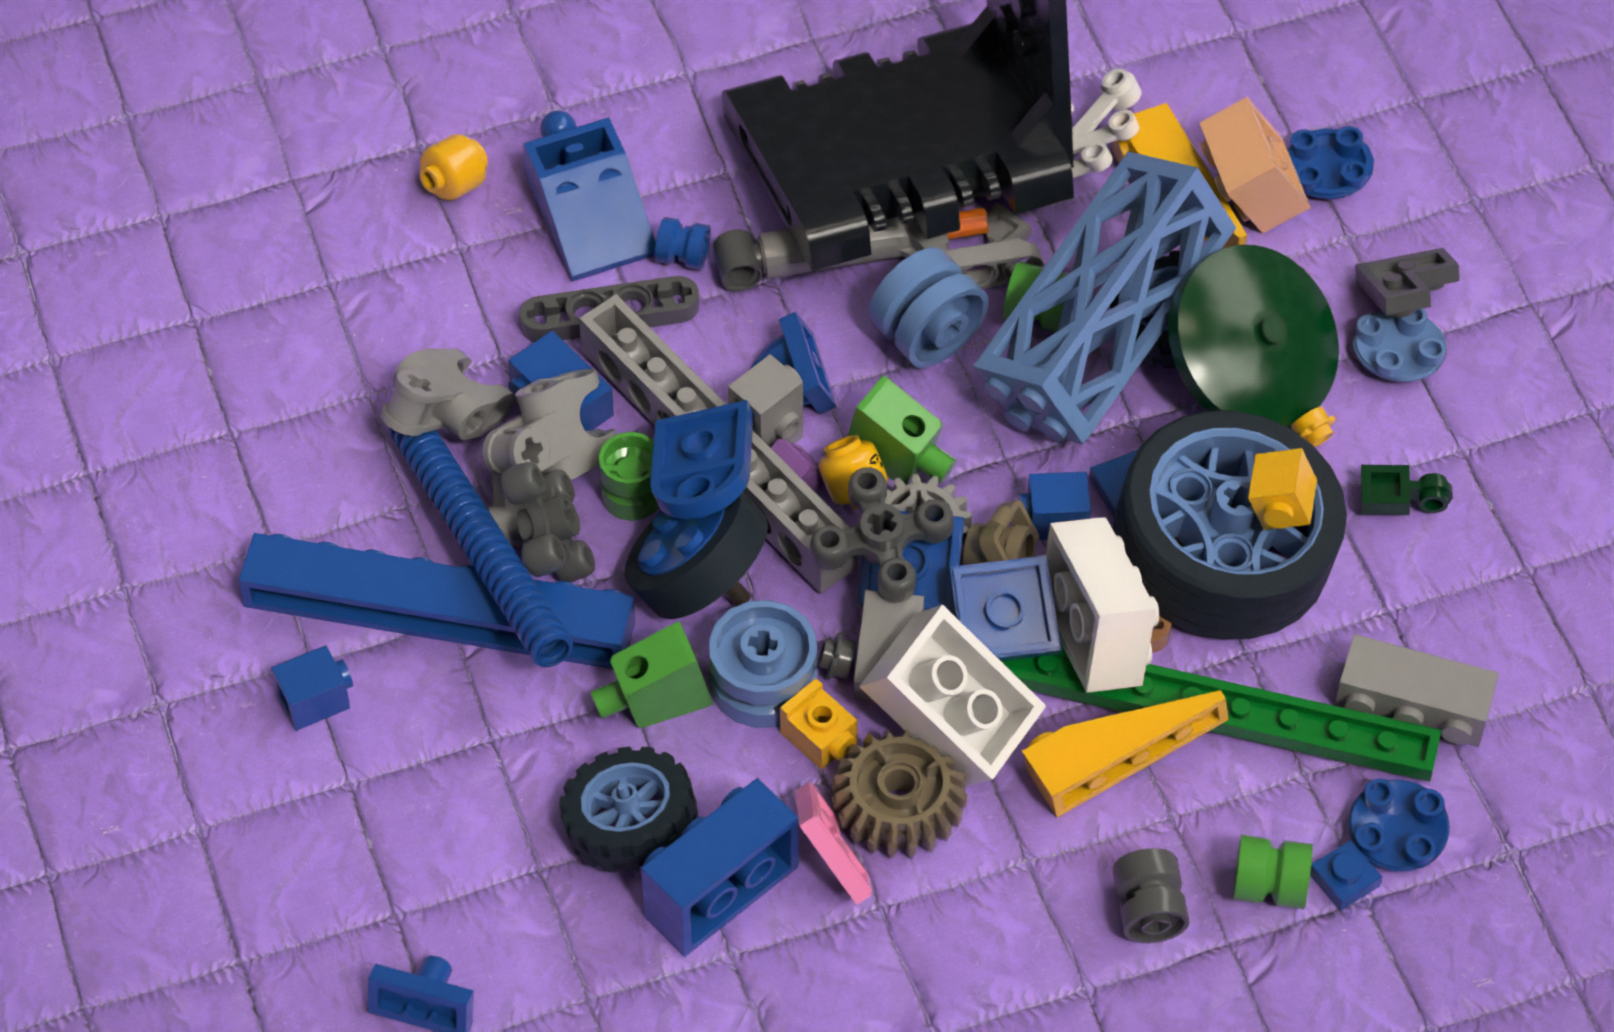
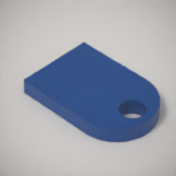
M748 400L656 420L650 486L661 511L668 516L678 519L701 518L726 508L743 493L750 477L753 412ZM704 492L703 494H701V495H699V496L693 497V496H695V495H697V494H699V493Z

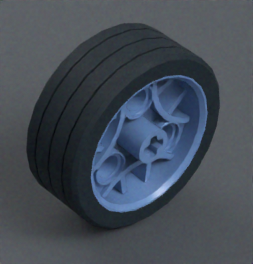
M1204 411L1180 417L1159 428L1139 447L1127 471L1115 511L1112 529L1116 536L1122 538L1125 553L1132 566L1138 567L1142 584L1148 595L1156 599L1160 617L1194 634L1218 639H1252L1276 633L1301 619L1317 602L1344 539L1347 511L1343 489L1330 464L1311 443L1292 429L1266 417L1239 411ZM1302 448L1317 478L1311 524L1263 530L1248 499L1255 454ZM1177 537L1185 547H1181L1174 538ZM1273 546L1289 559L1287 560L1267 550Z

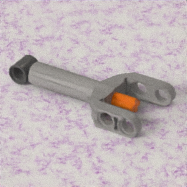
M984 193L974 195V199L985 198ZM983 208L959 211L960 230L927 239L915 218H913V222L903 225L900 224L897 217L886 220V229L874 232L868 225L872 255L819 270L909 257L917 251L935 247L943 249L958 264L963 275H969L982 289L1009 285L1016 265L1012 264V262L1017 259L1031 257L1025 263L1044 267L1038 246L1019 238L949 250L948 239L988 233L986 211ZM741 229L724 232L714 241L713 248L723 286L728 290L744 291L751 289L761 281L762 275L769 279L813 272L788 229L760 233L756 244L752 234ZM985 265L979 270L966 271L973 266Z

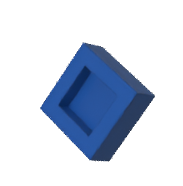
M1352 840L1311 864L1310 876L1339 911L1376 890L1381 885L1382 876Z

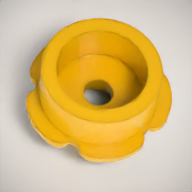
M1320 406L1301 416L1290 428L1314 447H1317L1333 436L1334 432L1330 426L1335 423L1336 418L1334 415L1329 417L1323 407Z

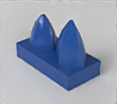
M796 311L780 318L779 321L783 334L772 340L759 353L751 368L771 354L782 365L793 367L803 381V405L811 403L819 414L837 407L813 332Z

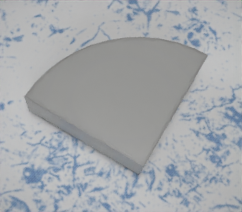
M998 202L991 208L987 220L989 231L985 233L987 244L1018 238L1026 241L1031 237L1032 226Z

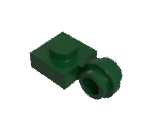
M1361 464V514L1409 515L1410 500H1415L1419 504L1420 509L1425 512L1439 513L1444 511L1453 499L1452 485L1441 474L1429 473L1420 477L1419 481H1410L1409 465Z

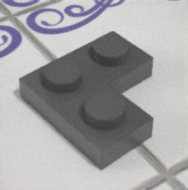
M1444 248L1355 265L1356 282L1386 316L1405 317L1414 314L1418 309L1431 307L1430 291L1439 290L1444 287V284L1460 281L1459 264Z

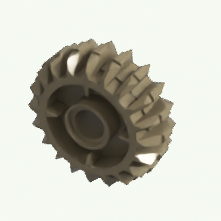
M886 728L881 740H877L868 733L866 738H864V747L852 744L848 750V758H840L837 764V775L832 779V792L834 793L832 806L835 813L839 814V824L842 830L851 829V838L854 844L868 839V849L871 854L880 846L887 847V854L891 859L897 853V849H906L908 855L913 858L918 845H922L929 852H932L936 846V838L947 842L951 836L952 827H958L961 823L962 810L967 805V793L964 790L966 789V776L964 772L956 771V765L952 757H942L937 747L926 744L921 738H912L907 730L903 731L902 737H893L892 732ZM893 790H905L908 794L898 796L890 792Z

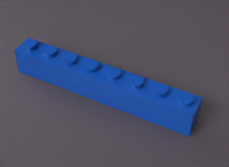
M253 534L238 580L244 607L529 655L473 566L462 565L457 567L434 563L422 557L409 559L391 556L374 549L361 551L343 548L326 541L313 543L295 540L284 534ZM534 579L560 619V622L573 639V649L564 661L613 669L610 663L611 657L630 646L636 623L634 596L625 595L614 589L595 590L577 587L566 581H556L553 583Z

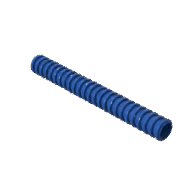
M389 427L390 437L395 442L425 492L429 495V498L495 602L506 616V619L518 635L534 663L540 667H552L563 662L573 649V639L560 622V619L523 565V562L499 528L437 430L425 432L419 436H409L396 432Z

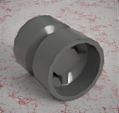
M1158 848L1140 849L1122 856L1113 864L1112 872L1116 894L1122 901L1119 910L1123 932L1129 940L1138 943L1163 942L1177 937L1189 927L1186 900L1184 894L1180 891L1182 879L1178 859L1173 852Z

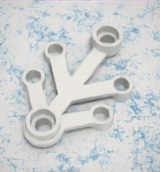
M1114 69L1108 72L1102 80V95L1073 127V156L1081 153L1082 157L1074 160V168H1072L1073 178L1089 172H1101L1108 168L1113 158L1106 144L1116 140H1128L1138 133L1140 126L1133 112L1123 110L1133 106L1141 97V89L1132 73L1124 69ZM1071 101V113H1072L1073 110H1074V105H1073V103H1072V101ZM1112 109L1121 110L1110 117L1109 126L1095 130Z

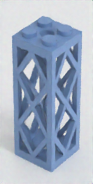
M1128 151L981 354L973 367L985 382L983 385L985 391L1000 402L1006 411L1005 418L1013 426L1022 431H1028L1030 428L1043 432L1049 438L1059 442L1063 439L1080 444L1086 442L1167 327L1172 298L1181 279L1197 262L1221 250L1236 229V226L1198 167ZM1127 180H1128L1129 183H1130V185H1128L1127 187H1125L1124 189H1122V187L1125 185V183H1126ZM1131 209L1124 238L1098 254L1101 223ZM1204 237H1208L1209 239L1202 247ZM1180 245L1177 277L1148 291L1155 261ZM1077 251L1072 272L1055 282ZM1105 283L1092 300L1093 289ZM1119 293L1118 305L1107 310ZM1065 302L1058 331L1030 349L1034 316ZM1158 309L1136 340L1140 320ZM1114 338L1111 371L1081 385L1088 354ZM1010 344L1007 358L1001 357ZM1091 404L1083 415L1080 410Z

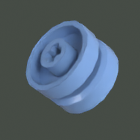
M930 247L917 251L902 260L885 276L870 301L868 318L888 340L895 341V346L914 367L927 368L940 364L957 353L973 337L987 314L989 297L969 275L962 274L958 264L943 249Z
M748 601L730 609L715 623L709 638L711 695L720 711L735 722L750 727L768 728L780 726V707L817 678L816 633L804 615L790 605L776 601Z

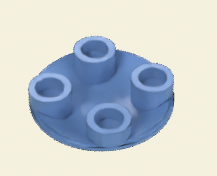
M1424 308L1418 309L1414 314L1405 317L1386 316L1382 310L1364 315L1358 320L1353 337L1354 352L1361 364L1375 375L1392 381L1411 382L1424 379L1441 367L1446 356L1447 346L1443 333L1427 318V312Z

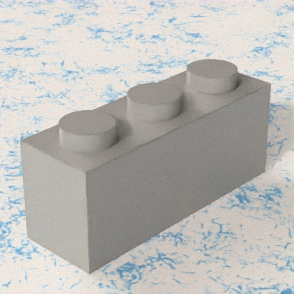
M1354 634L1341 676L1335 706L1442 730L1440 737L1451 743L1459 745L1470 744L1479 747L1499 673Z

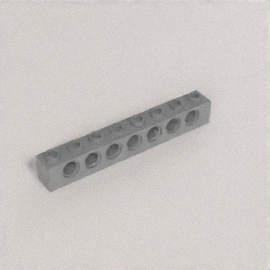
M617 294L579 318L582 352L654 425L656 420L727 405ZM752 430L750 477L743 493L766 517L768 524L766 539L821 594L858 568V555L848 558L842 567L835 570L822 569L815 564L811 557L810 542L812 536L818 528L827 525L837 526L841 529H849L850 527Z

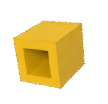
M1302 448L1255 454L1248 499L1263 530L1311 524L1317 478Z

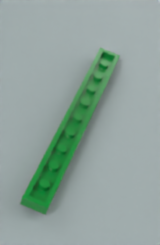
M1062 644L1061 652L1057 655L1001 661L1031 691L1122 712L1221 691L1226 698L1229 720L1210 730V732L1425 781H1431L1442 731L1436 728L1152 664L1146 665L1143 686L1086 693Z

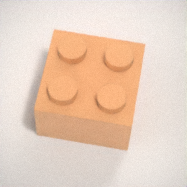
M1248 97L1199 123L1206 139L1200 143L1202 151L1212 167L1216 166L1219 172V176L1214 178L1216 187L1226 202L1233 201L1237 213L1244 222L1251 220L1262 233H1265L1311 208L1283 138Z

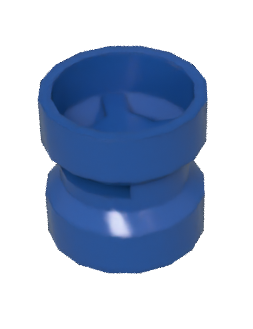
M663 217L656 239V262L671 264L678 257L679 262H684L687 268L702 270L710 245V225L695 223L692 226L686 225L683 229L679 219Z

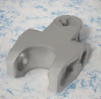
M430 348L410 354L399 364L393 377L395 390L390 401L384 404L380 417L388 427L404 435L419 436L425 432L447 427L461 440H469L481 437L487 431L500 425L508 417L516 396L501 384H481L465 376L466 369L472 363V360L459 349Z
M580 369L551 378L538 379L518 390L515 395L522 415L493 429L484 440L482 453L487 468L494 474L502 475L510 467L524 462H533L538 466L542 474L554 470H563L571 480L595 468L599 463L601 447L609 438L616 435L615 429L585 431L581 424V404L585 396L595 390L600 383L596 369Z

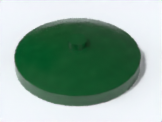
M1244 244L1230 246L1197 262L1188 270L1177 286L1172 298L1168 320L1171 353L1183 383L1195 400L1206 411H1239L1263 416L1288 427L1301 416L1322 404L1333 385L1339 359L1338 334L1332 311L1325 296L1312 277L1296 262L1275 250L1263 246Z

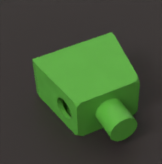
M884 375L856 407L847 436L858 435L860 440L873 442L887 476L894 481V479L900 478L907 485L912 482L913 474H918L921 470L930 477L937 476L938 482L941 484L948 477L957 462L955 458L936 446L943 427L941 421Z
M680 621L613 655L610 663L618 680L590 691L602 719L630 708L636 725L640 728L713 705L700 667Z

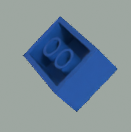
M758 777L744 788L737 787L733 789L723 799L721 806L706 818L698 817L685 828L679 839L667 848L660 847L647 857L643 867H641L644 917L683 957H686L799 867V817Z

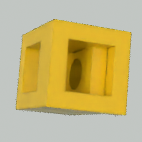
M817 678L780 707V733L821 770L834 759L840 760V758H845L851 745H856L858 720L823 690V684Z

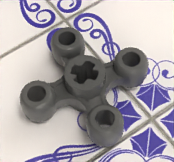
M524 462L506 469L501 475L503 492L510 503L514 505L522 504L525 509L517 512V525L524 541L522 558L529 573L535 577H541L556 572L559 579L566 582H574L590 576L595 570L593 553L586 542L582 540L574 541L572 539L573 536L579 535L580 522L577 511L572 503L575 498L574 487L567 473L563 470H554L542 474L538 466L533 462Z
M860 468L851 475L848 482L849 499L853 506L862 513L860 522L849 529H841L833 525L818 528L810 542L811 557L820 568L835 570L842 567L848 558L855 555H863L870 563L880 567L877 574V583L882 597L894 603L904 602L914 594L917 585L914 567L902 556L904 548L915 540H923L930 544H939L946 541L954 527L953 512L944 501L931 499L923 502L916 511L909 514H901L897 508L885 503L887 484L883 474L875 468Z

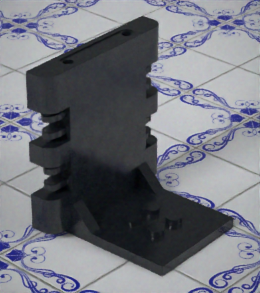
M986 0L987 6L973 23L919 37L918 54L914 50L904 52L902 61L892 63L886 57L878 59L875 63L868 52H863L834 60L833 76L831 73L819 75L818 84L807 86L805 81L801 80L793 82L791 90L782 75L722 91L724 119L812 271L872 255L868 225L874 232L885 230L887 226L886 220L897 217L902 225L913 222V218H915L927 239L960 230L958 204L962 208L973 205L974 195L984 193L987 200L1000 198L1002 192L1015 214L1074 198L1072 173L1074 157L1066 0Z

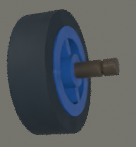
M704 492L699 493V494H697V495H695V496H693V497L699 496V495L703 494ZM744 493L726 508L701 518L678 519L660 511L641 533L630 551L625 565L626 582L659 617L664 619H677L689 616L712 604L724 594L727 595L735 606L746 603L750 600L751 593L739 583V580L751 567L763 547L768 527L766 517Z

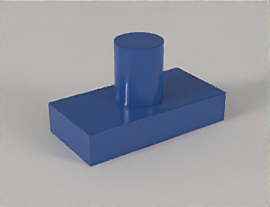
M427 956L423 960L417 974L375 963L368 977V1013L436 1032H469L473 1025L474 990L447 983L452 973V967L445 959L438 956Z

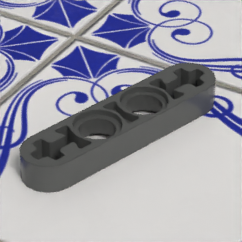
M671 276L536 296L528 299L520 308V327L523 336L532 342H536L550 331L555 332L562 340L581 338L579 318L574 315L575 311L584 306L595 308L615 294L624 302L630 299L643 302L645 304L644 309L636 312V314L649 327L683 323L691 320L699 311V289L690 278ZM681 295L684 302L675 303L672 297ZM653 298H658V306L660 307L653 308ZM566 311V321L561 322L560 312ZM544 316L547 323L538 324L535 317Z

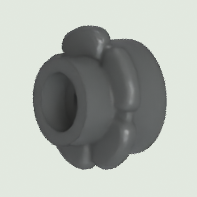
M841 632L836 634L834 641L825 639L820 652L818 667L826 669L825 678L828 680L832 676L846 679L853 661L856 642L842 638L843 633Z

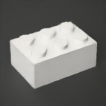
M1106 517L1050 523L1045 555H1047L1059 638L1086 693L1143 686L1146 665H1149L1152 661L1150 641L1153 627L1157 626L1159 622V608L1156 599L1148 595L1142 584L1138 567L1132 566L1126 555L1122 538L1115 535Z
M944 605L914 614L859 686L905 731L907 730L912 738H921L926 744L937 747L942 757L951 756L956 765V771L964 772L966 776V787L993 780L1046 708V705Z

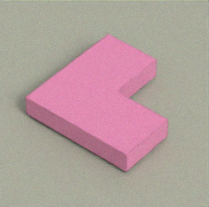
M806 783L794 791L799 826L857 905L871 896L872 888L869 874L842 838L838 817L814 784Z

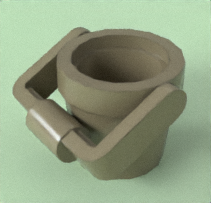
M1020 500L1002 503L996 508L987 524L974 523L970 527L963 549V565L1035 557L1036 543L1040 536Z

